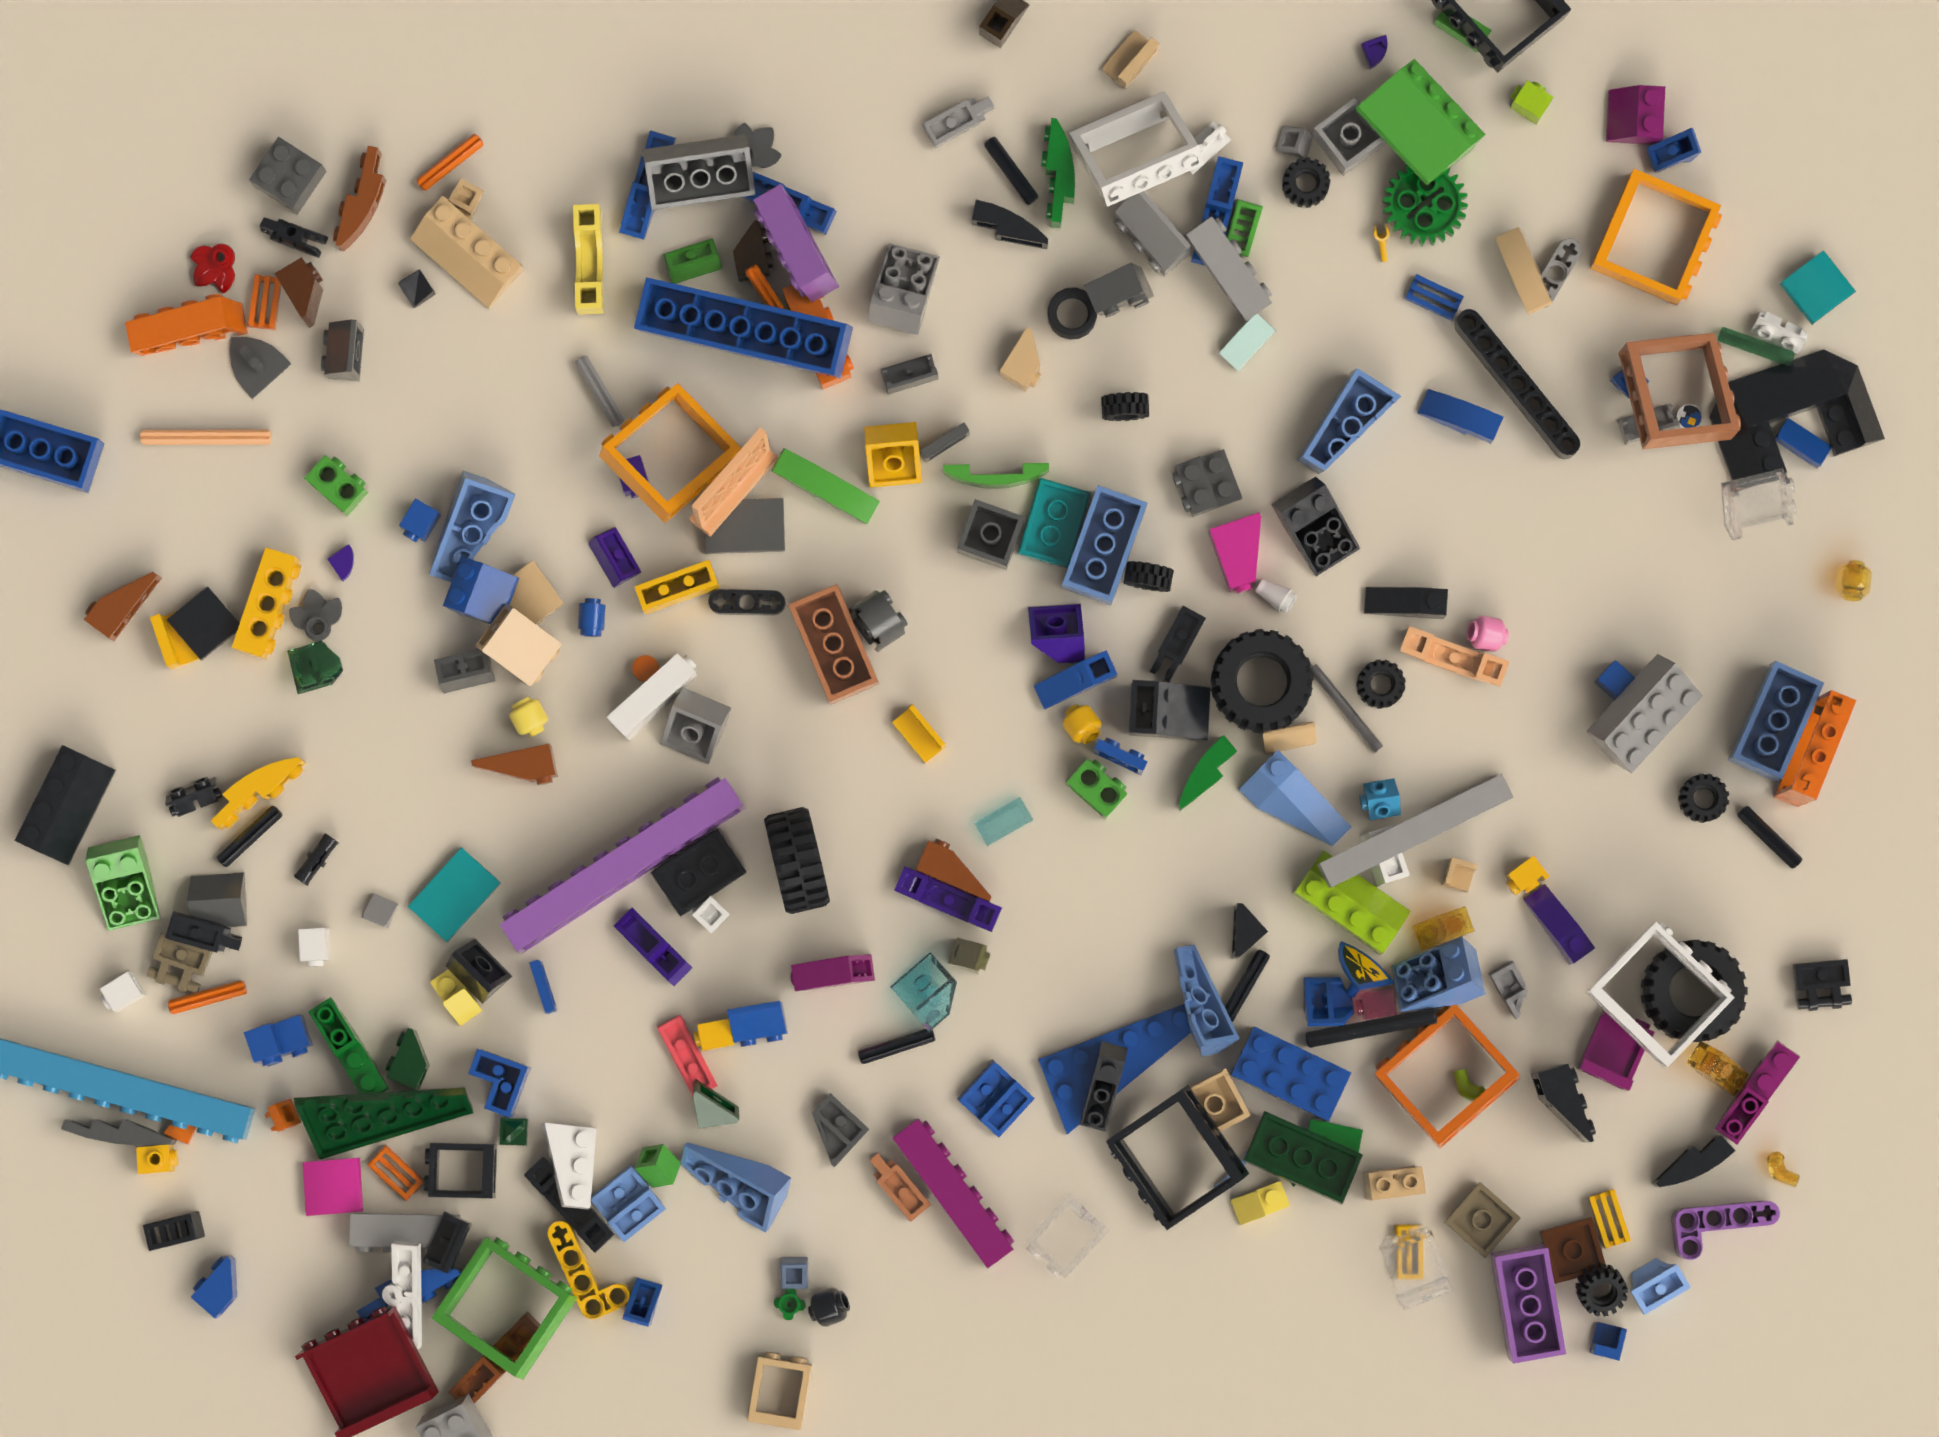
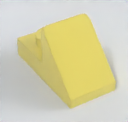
M449 969L430 981L442 999V1004L460 1026L483 1011L470 991Z
M1281 1181L1230 1200L1240 1225L1263 1218L1268 1214L1290 1206Z

